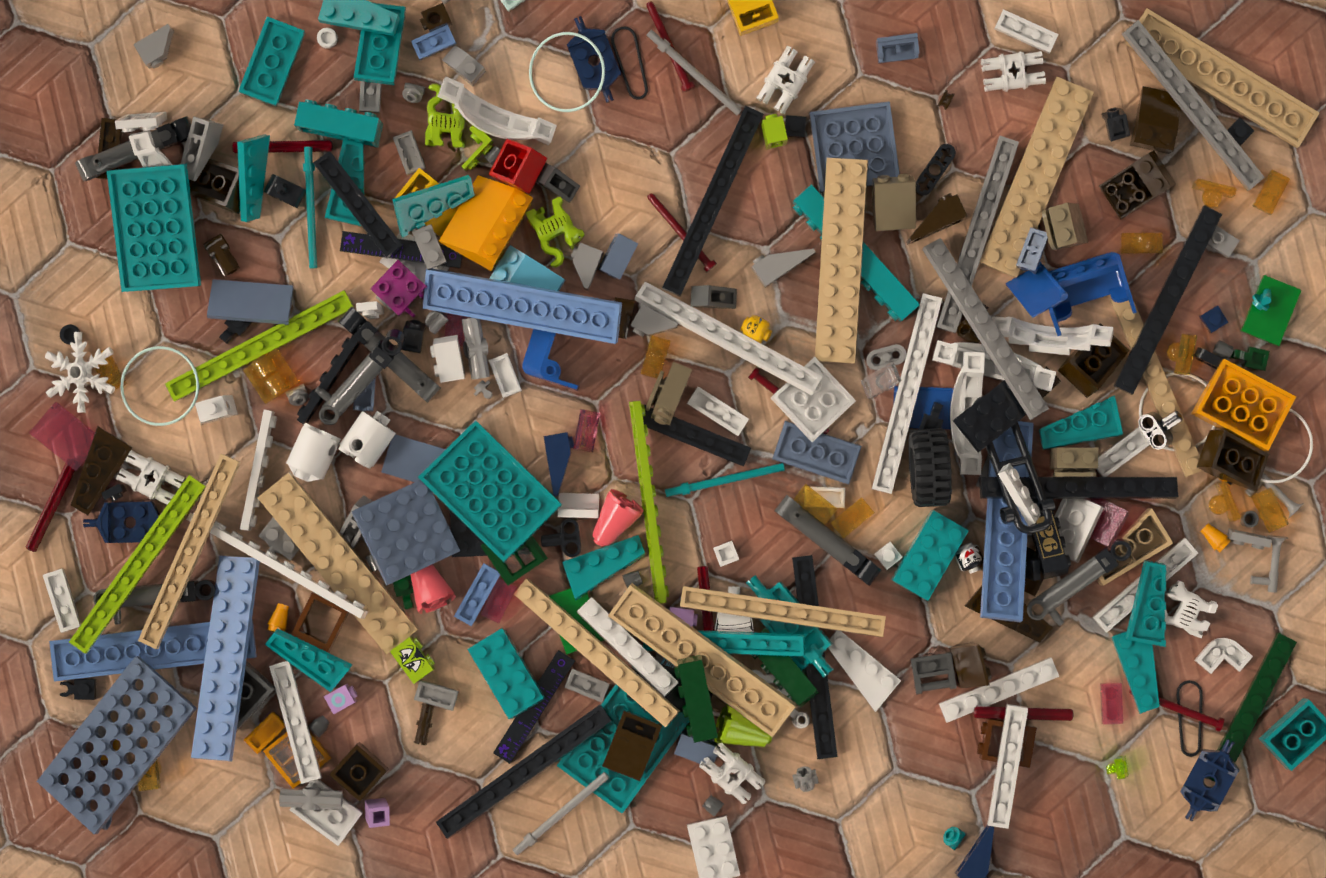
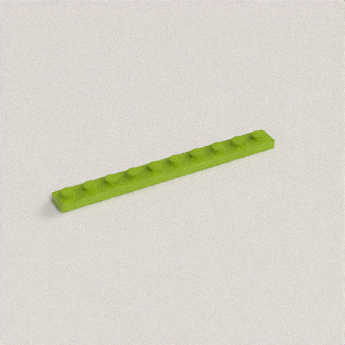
M343 290L291 317L288 325L278 324L195 367L199 377V389L345 314L351 306L353 307L346 291ZM193 369L165 383L174 402L196 391V378Z
M641 401L629 402L642 507L644 510L643 515L654 599L659 603H667L666 597H669L668 586L664 584L666 568L662 565L661 561L664 552L662 545H659L658 538L661 537V529L656 523L658 507L654 505L653 497H656L655 486L651 484L653 468L652 465H649L648 461L651 452L650 446L646 445L645 438L648 436L647 425H644L643 422L645 407L644 404H641Z
M191 475L186 478L69 643L85 654L90 651L206 488L205 485Z

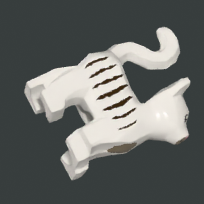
M1178 580L1175 584L1171 585L1168 591H1165V595L1172 600L1181 601L1173 616H1168L1167 610H1165L1166 624L1183 628L1189 634L1202 638L1203 631L1208 630L1210 622L1207 620L1199 621L1197 616L1200 611L1215 613L1218 604L1212 600L1209 603L1206 602L1198 594L1188 591L1184 582Z

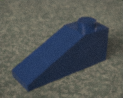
M568 432L543 436L554 497L559 496L572 453L571 448H575L573 436H569Z
M986 825L955 871L959 878H988L994 826Z

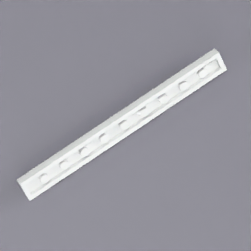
M644 282L635 296V301L810 395H813L822 380V376L647 282Z
M922 294L872 485L874 490L892 494L942 302L940 297Z
M190 512L186 520L191 522L194 513ZM215 521L210 531L214 536L358 618L365 619L368 611L364 609L365 605L356 600L352 603L346 599V594L338 590L336 592L329 589L330 585L321 580L317 583L311 579V574L303 570L301 573L294 570L295 565L288 561L280 562L277 560L278 556L270 551L265 553L259 550L260 545L252 541L249 543L243 541L242 535L235 531L229 533L225 530L226 526Z

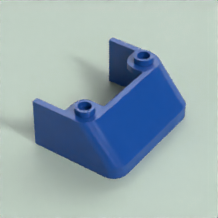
M1106 253L1049 271L1068 294L1066 300L1049 309L1057 336L1062 335L1058 322L1064 321L1072 315V306L1110 295L1111 299L1117 303L1129 300L1132 312H1137L1118 253Z
M533 329L522 364L524 372L529 376L578 391V385L559 380L561 373L560 365L556 361L548 359L556 333Z

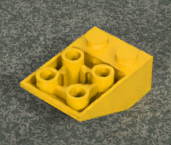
M727 0L740 36L778 23L779 17L772 0Z
M418 168L395 198L438 185L439 183L422 169ZM460 205L453 209H447L442 212L443 215L436 219L432 218L424 224L426 226L431 224L434 232L441 237Z

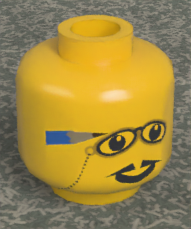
M752 315L750 318L746 317L740 330L743 332L742 334L759 343L767 342L772 334L769 321L757 315Z

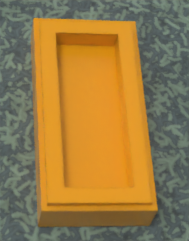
M272 711L244 741L256 754H259L286 727L285 722Z

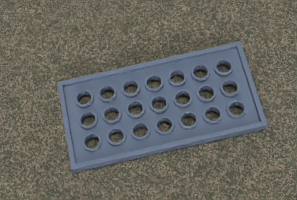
M135 656L36 782L94 835L98 834L197 708L140 656ZM138 679L143 681V688L140 691L135 687ZM153 692L158 695V701L155 704L150 701V695ZM125 695H129L131 698L129 706H125L123 703ZM167 705L173 709L170 717L166 716L164 712ZM140 708H143L146 712L143 719H140L137 715ZM114 710L119 715L116 722H113L110 717ZM155 721L160 724V730L157 733L152 729V724ZM128 723L133 727L131 735L125 732V726ZM101 726L106 729V735L103 738L98 734V729ZM142 737H145L148 741L145 748H142L139 743ZM115 739L119 740L121 744L118 751L114 750L112 745ZM88 742H91L94 746L91 753L86 751V744ZM130 752L135 755L133 764L127 761V756ZM103 755L108 758V764L105 767L100 763V758ZM76 757L81 760L79 769H76L73 765ZM117 768L123 772L120 780L115 777V770ZM90 771H93L96 775L93 782L88 779ZM63 773H66L69 777L66 785L61 781ZM104 784H107L110 787V793L108 795H105L102 792V787ZM78 786L83 789L81 798L77 797L75 793ZM92 800H95L98 804L95 811L90 808Z

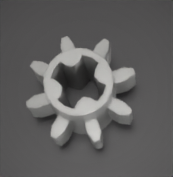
M806 766L798 768L797 774L792 775L795 788H800L803 792L813 790L815 784L819 783L816 770H811Z

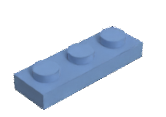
M483 563L454 617L470 626L474 624L500 577L496 569Z

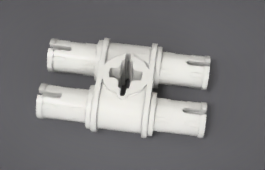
M786 46L779 61L773 63L772 70L764 79L765 85L756 97L759 101L763 99L764 104H768L774 91L781 90L783 94L774 106V109L779 111L781 108L780 113L784 115L792 100L798 98V93L804 83H807V75L815 64L814 60L810 59L808 62L809 57L804 56L797 70L792 71L789 66L798 52L793 49L790 53L792 48L790 46ZM788 76L790 83L786 82L783 84L782 78Z
M1019 51L1015 54H1001L996 58L981 59V65H983L981 67L982 72L997 69L1002 71L1001 77L983 80V84L986 85L984 87L985 92L1000 89L1008 92L1011 89H1026L1030 85L1046 84V78H1043L1045 76L1044 71L1027 74L1024 69L1028 65L1043 64V58H1041L1043 56L1042 51L1026 54ZM1012 67L1014 70H1018V72L1015 74V78L1013 76V73H1009V70Z
M131 450L128 455L134 457L135 460L127 457L126 462L140 468L142 472L136 476L122 468L119 473L126 476V478L117 475L116 480L131 486L134 492L137 491L149 497L150 500L157 499L168 505L170 500L167 497L172 499L174 494L162 489V482L166 481L180 488L182 483L176 481V479L184 482L186 477L171 471L168 465L165 466L153 460L152 457L146 458ZM153 475L155 481L149 483L147 476Z
M719 743L720 749L716 746L713 753L717 754L725 763L718 767L710 758L706 757L704 758L706 764L701 761L699 767L711 776L712 782L722 787L726 794H732L742 804L747 803L745 798L749 801L751 794L741 787L740 784L747 780L758 790L761 788L758 784L760 783L763 786L765 779L759 776L754 771L753 765L744 761L739 753H733L723 743Z

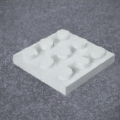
M816 357L804 366L822 376V380L813 395L787 382L771 397L776 405L811 442L856 402Z

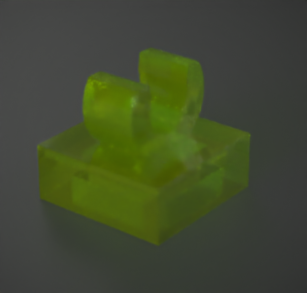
M1118 756L1114 759L1115 763L1106 766L1107 774L1116 773L1117 780L1126 779L1129 776L1126 756Z

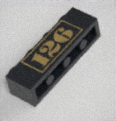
M1032 499L1033 503L1038 505V499ZM1051 510L1053 517L1051 526L1044 531L1031 534L1044 579L1068 574L1069 567H1071L1069 554L1065 555L1064 548H1066L1064 536H1060L1058 529H1061L1058 517H1054V510ZM1040 512L1041 515L1035 524H1039L1044 521L1043 513Z

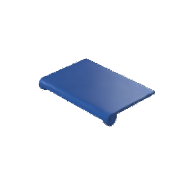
M1039 262L1036 274L1026 271L1017 276V278L1005 283L1032 318L1068 298V294L1041 262Z
M894 386V401L898 386ZM919 387L909 428H919L923 414L930 415L933 403L937 402L943 405L938 417L944 420L941 428L951 430L950 411L954 388Z

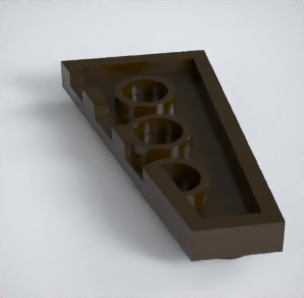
M97 425L70 505L88 516L101 497V493L105 491L128 456L132 446Z
M982 585L964 605L979 614L981 613ZM1025 603L1023 605L1022 622L992 619L1039 643L1053 628L1044 619H1031L1027 613L1028 606Z

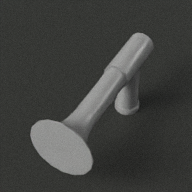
M1263 473L1261 479L1271 480L1265 473ZM1260 481L1258 488L1264 485L1287 507L1289 511L1288 518L1304 504H1297L1290 500L1274 483ZM1249 489L1244 490L1249 497L1255 492Z
M1267 535V537L1272 539V559L1269 578L1251 575L1250 584L1268 585V592L1276 593L1280 549L1283 541L1288 539V537Z

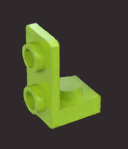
M473 125L469 128L472 133L470 137L477 144L481 142L483 144L461 166L465 171L468 169L472 170L479 163L477 159L482 154L485 156L493 148L492 139Z

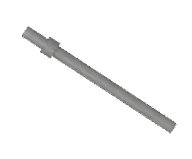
M652 29L648 32L646 36L658 45L657 48L662 53H667L735 115L742 111L738 105L670 46V42L666 39L663 40Z
M603 772L534 832H529L524 836V840L513 848L514 853L519 855L528 846L532 847L541 835L609 779L607 773Z

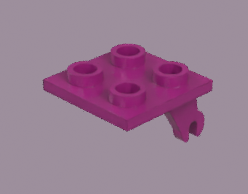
M397 260L370 289L398 316L406 311L414 318L416 315L407 306L417 296L424 299L422 291L427 286Z

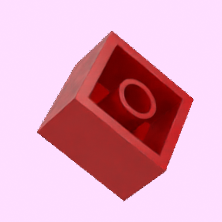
M506 139L488 175L503 184L515 187L529 194L544 167L547 157L531 147Z

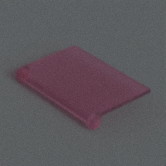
M55 402L29 434L77 471L86 460L95 432L59 403Z

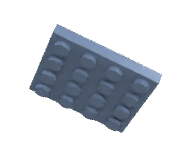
M890 102L809 113L820 193L825 192L827 158L868 160L867 187L872 186V178H878L880 175L898 177L900 173Z
M421 480L352 511V515L386 586L460 552L433 492Z

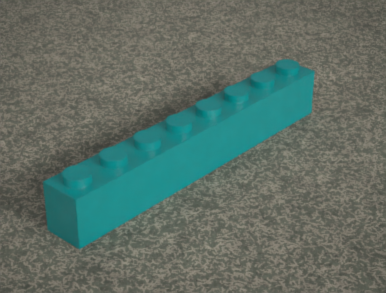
M811 184L793 200L794 206L792 208L799 216L804 215L808 220L806 222L813 231L817 230L821 234L820 239L822 240L824 198ZM863 242L861 285L867 291L872 290L876 295L874 299L881 306L885 305L889 309L887 313L894 321L898 319L901 322L920 304Z

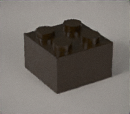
M359 742L329 775L360 802L386 774L389 768Z

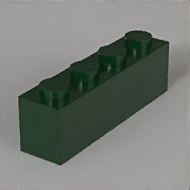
M764 628V629H763L761 632H759V633H770V632H769L766 628ZM751 654L754 659L758 657L763 662L760 665L767 675L772 673L776 678L773 681L780 691L784 688L789 694L787 697L800 708L819 693L789 656Z
M701 655L678 659V666H675L674 670L676 679L681 678L682 686H678L680 698H685L686 705H683L682 708L684 718L689 717L690 725H686L688 737H693L694 743L718 738Z

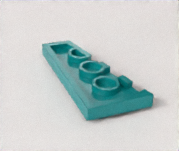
M323 0L318 17L320 23L395 36L400 20L398 14L368 0Z
M263 134L237 142L241 221L243 222L256 220L261 216L270 135Z
M343 139L338 162L364 195V144ZM331 188L324 218L362 227Z
M466 175L392 199L402 238L409 235L408 232L413 229H419L424 226V223L430 219H436L443 215L442 212L447 209H453L475 196L471 177Z
M1115 395L1039 429L1042 449L1047 450L1122 436L1123 430Z
M1144 560L1125 636L1127 640L1166 647V565L1164 563Z
M278 628L265 643L267 647L329 692L335 688L353 665Z
M1126 632L1112 636L1111 639L1138 712L1141 714L1160 707L1153 645L1127 640L1125 638Z

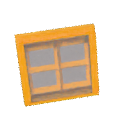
M309 730L320 768L331 757ZM286 732L263 750V752L287 783L294 789L301 781Z

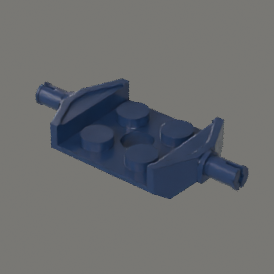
M580 16L579 21L578 18L574 19L579 30L578 34L590 39L597 46L603 57L605 79L601 92L606 103L614 100L610 86L621 76V71L617 65L605 30L587 29L582 16ZM574 36L567 44L583 89L598 90L602 78L601 61L597 66L590 65L588 61L591 56L599 57V55L589 42Z
M154 502L104 503L98 518L84 519L83 523L89 524H83V527L98 528L105 543H136L142 541L160 514ZM130 516L136 520L133 528L127 527L125 523L126 519Z
M1230 739L1226 740L1223 748L1220 750L1202 749L1180 791L1190 804V809L1185 816L1186 819L1190 817V821H1193L1200 810L1218 811L1239 772V767L1229 756L1235 744L1233 741L1230 743ZM1205 777H1213L1215 785L1212 787L1206 786L1203 781Z

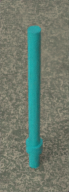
M304 147L305 163H303V172H305L309 269L317 268L313 177L315 165L313 163L312 147Z
M775 464L690 484L688 482L681 483L680 486L665 489L666 497L678 494L688 495L696 490L785 471L784 464Z

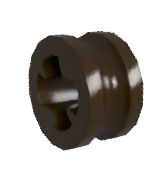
M945 90L937 106H943L944 110H947L955 94H949L948 90Z

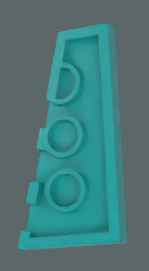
M639 535L563 561L562 563L575 600L581 598L589 590L592 591L598 587L597 585L606 579L615 576L614 574L632 565L646 554Z

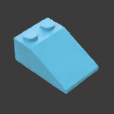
M511 245L489 278L559 291L565 282L564 278Z

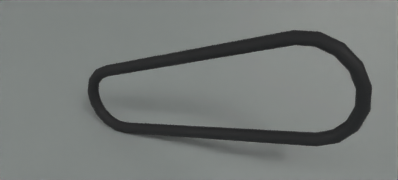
M626 26L619 27L612 33L611 43L629 95L633 99L640 100L647 95L648 86L637 36L631 28ZM619 30H629L634 36L645 92L640 97L634 96L630 90L614 43V36Z
M1188 680L1182 682L1177 688V704L1180 705L1179 693L1181 687L1188 683L1194 684L1199 689V712L1202 713V688L1195 681ZM1178 713L1181 751L1186 756H1196L1201 749L1202 722L1199 721L1197 751L1189 754L1184 750L1181 714Z

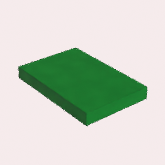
M1263 275L1255 294L1261 295L1264 289L1271 290V302L1268 304L1269 309L1267 311L1259 310L1251 303L1241 332L1275 346H1280L1302 290Z
M571 588L549 596L599 641H605L577 613L589 600L587 592L578 600H575ZM560 635L566 655L577 651Z

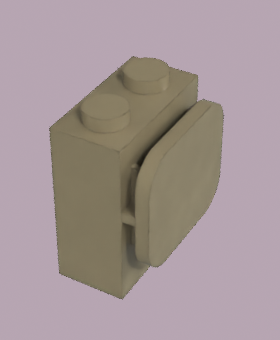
M899 174L898 177L880 175L878 178H872L873 225L875 231L916 229V182L913 176Z
M1064 203L1042 211L1048 242L1052 250L1071 248L1088 243L1079 204Z
M673 362L664 380L663 375L665 372L660 371L645 409L649 411L651 406H653L654 410L651 418L657 423L670 425L692 369Z
M1098 448L1050 449V469H1054L1053 477H1096L1095 469L1098 468Z

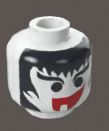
M970 542L959 547L958 552L955 554L961 571L969 570L971 574L981 570L980 565L983 564L984 557L978 545H973Z

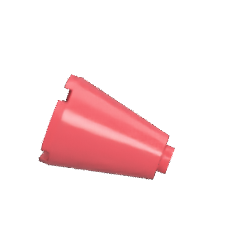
M611 489L606 496L592 534L594 537L593 541L601 547H604V545L609 546L644 512L643 508L636 501L628 500L626 494Z
M433 564L411 574L416 607L420 614H422V610H425L426 613L435 611L447 605L446 600L451 598V601L456 598L454 591Z

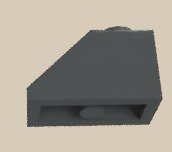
M547 163L544 164L536 180L541 186L557 196H561L562 199L569 203L580 188L579 184Z
M711 285L691 286V306L736 309L737 289Z

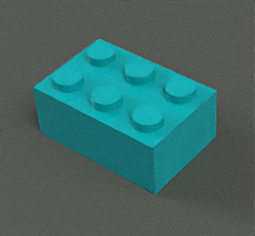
M1302 698L1258 739L1285 769L1292 771L1326 740V717L1309 699Z

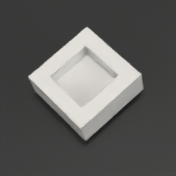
M732 541L713 548L720 567L739 560Z
M890 541L874 553L886 570L903 558Z

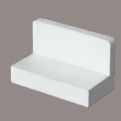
M559 493V502L562 506L558 509V517L599 518V494Z

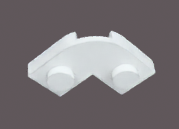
M1217 638L1208 643L1194 661L1210 674L1223 660H1226L1240 672L1253 656L1234 640Z

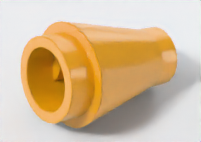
M1209 523L1200 531L1214 551L1217 550L1219 553L1231 542L1228 539V535Z
M277 604L267 623L268 631L275 632L277 628L282 631L286 630L289 606Z

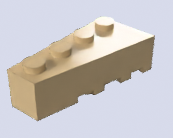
M1147 508L1118 538H1123L1130 542L1132 547L1130 557L1127 560L1118 561L1119 565L1098 578L1097 582L1099 585L1104 586L1173 544L1152 508ZM1118 545L1115 551L1123 555L1127 552V548L1124 545Z

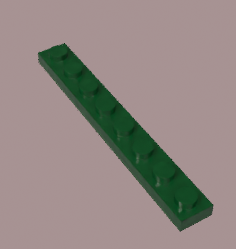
M1277 632L1217 749H1222L1227 739H1230V743L1231 741L1235 742L1229 753V756L1235 763L1297 643ZM1211 776L1206 777V778L1210 779L1211 781L1215 782V779H1214L1213 777H1211Z

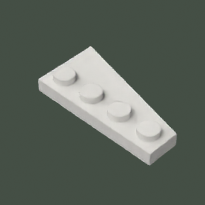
M836 630L829 639L833 644L828 649L876 712L901 680L842 631Z

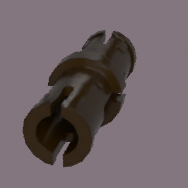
M422 703L420 718L416 723L418 725L414 741L416 744H419L420 738L423 736L421 745H427L429 728H432L433 724L431 719L434 705L429 704L428 712H426L427 703Z

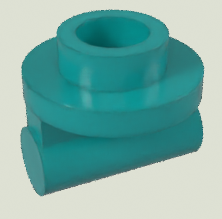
M1264 289L1261 295L1254 294L1252 296L1254 300L1252 303L1257 309L1265 311L1269 309L1268 304L1271 302L1270 289Z
M950 827L944 833L943 841L947 846L956 850L966 836V833L957 827Z

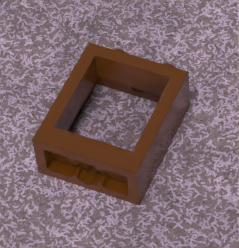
M312 592L291 635L330 653L349 612ZM315 600L342 612L327 642L301 630Z
M986 719L981 724L980 734H983L982 742L978 743L977 754H980L979 758L982 760L998 762V756L988 755L993 725L1003 727L1004 721ZM1025 725L1019 766L1030 768L1037 730L1035 726Z

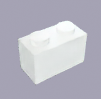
M458 335L435 338L433 345L430 346L432 358L436 357L437 365H434L435 376L440 378V383L465 379Z

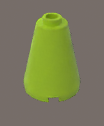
M726 704L727 707L722 708L716 723V727L719 728L718 738L714 739L716 743L765 747L771 743L772 737L741 715L737 710Z

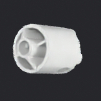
M362 411L341 441L338 449L346 455L355 458V461L362 466L371 469L396 433L387 427L390 419L382 413L376 411L372 417Z
M305 423L286 464H288L295 477L306 482L323 480L341 439Z

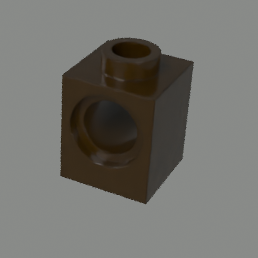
M443 3L421 12L423 18L420 19L424 31L428 29L429 32H432L447 24L448 26L453 25ZM433 15L440 16V21L436 24L430 23V18Z

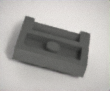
M951 652L910 658L916 695L922 694L924 691L943 688L956 689ZM948 674V680L921 684L920 678Z

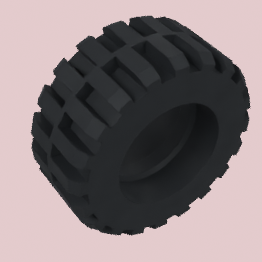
M942 428L913 430L909 434L908 446L913 503L917 507L946 506L950 503L952 494L951 457L947 433Z

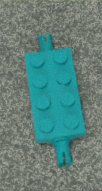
M756 575L746 582L759 598L799 603L782 581L778 582L771 589H766ZM759 619L770 633L805 634V655L790 656L800 670H804L809 664H813L823 678L834 670L822 657L823 652L833 643L820 628Z

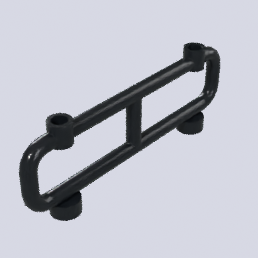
M983 396L977 398V399L974 401V403H976V402H977L979 399H981ZM1017 422L1011 426L1022 457L1000 462L993 442L987 445L986 449L1007 503V507L1000 509L1002 522L1004 524L1013 522L1020 532L1033 534L1044 531L1051 526L1053 520L1051 510L1055 509V504L1052 498L1046 499ZM1011 463L1012 467L1025 464L1039 501V510L1044 515L1042 523L1031 526L1023 524L1015 502L998 475L1003 466Z

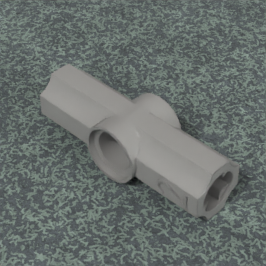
M477 318L462 319L465 337L463 350L465 357L469 361L471 380L490 377L486 356L488 355V344L486 339L483 338L481 320Z
M281 788L279 803L280 807H301L303 810H320V808L342 809L343 791L321 790L320 788Z

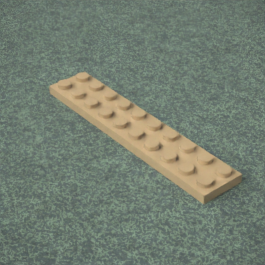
M1146 8L1139 21L1190 84L1292 146L1298 148L1318 117V111ZM1126 41L1125 44L1131 47L1130 44Z
M1055 78L979 262L980 264L1017 278L1020 268L1016 264L1030 227L1038 228L1042 218V211L1045 210L1093 96V91L1062 78Z
M827 158L815 347V357L818 361L856 363L868 160Z
M288 472L258 497L259 501L334 592L338 590L346 594V599L352 603L356 600L365 605L364 609L368 611L365 619L355 617L386 655L419 629L291 472Z
M633 583L630 584L608 615V617L675 666H678V659L701 655L708 690L771 737L775 735L797 705Z

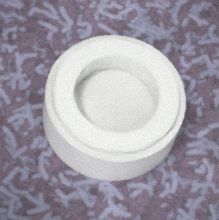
M323 28L317 34V41L321 47L330 49L337 44L338 36L333 29Z

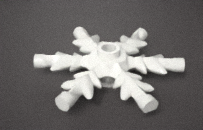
M74 332L75 343L71 342L70 345L75 351L71 353L76 357L75 362L69 363L68 357L66 356L64 359L60 351H58L57 356L50 351H47L45 355L46 359L54 362L51 366L52 368L61 367L60 371L65 369L68 371L67 378L60 376L61 380L52 381L55 386L47 390L46 394L52 398L59 392V395L62 396L65 388L69 391L70 384L75 383L77 388L73 393L77 394L73 399V404L78 402L77 413H86L84 401L89 403V399L85 394L88 390L84 388L86 382L91 383L92 389L96 386L100 394H102V389L110 394L115 391L114 386L106 383L108 377L99 378L100 374L93 376L91 371L93 367L100 369L98 365L108 364L104 359L114 354L110 347L102 353L100 349H97L94 358L91 354L90 361L85 362L83 356L87 352H83L87 342L82 343V332Z

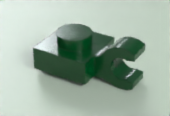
M1248 347L1247 352L1235 349L1230 358L1244 360V367L1266 371L1270 351L1254 347Z
M411 575L393 583L396 597H403L405 609L414 608L411 596L414 591Z

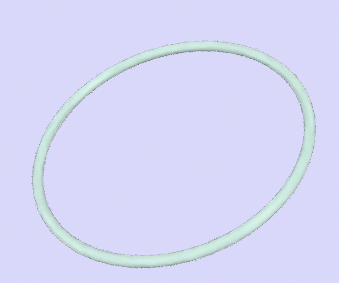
M574 32L554 34L537 47L531 58L529 66L531 87L537 98L553 110L559 112L580 110L593 102L602 89L605 79L603 57L597 46L581 34ZM562 35H574L589 42L598 53L602 65V78L597 92L587 103L573 109H560L545 102L537 93L532 79V66L537 52L547 41Z
M165 346L150 347L137 353L126 365L120 385L122 399L129 412L141 422L154 426L170 425L184 418L194 407L199 394V377L193 363L182 352ZM156 349L170 350L181 355L192 367L196 378V394L189 409L179 418L165 423L150 422L135 414L126 401L123 388L125 374L131 363L141 354Z

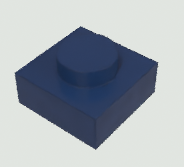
M1218 305L1199 316L1209 333L1229 323Z

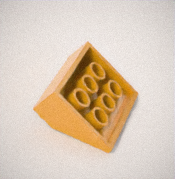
M478 175L472 184L475 196L460 204L439 242L486 269L493 271L530 208L533 197L515 187Z
M1223 359L1199 397L1191 414L1220 430H1226L1263 451H1269L1296 396Z

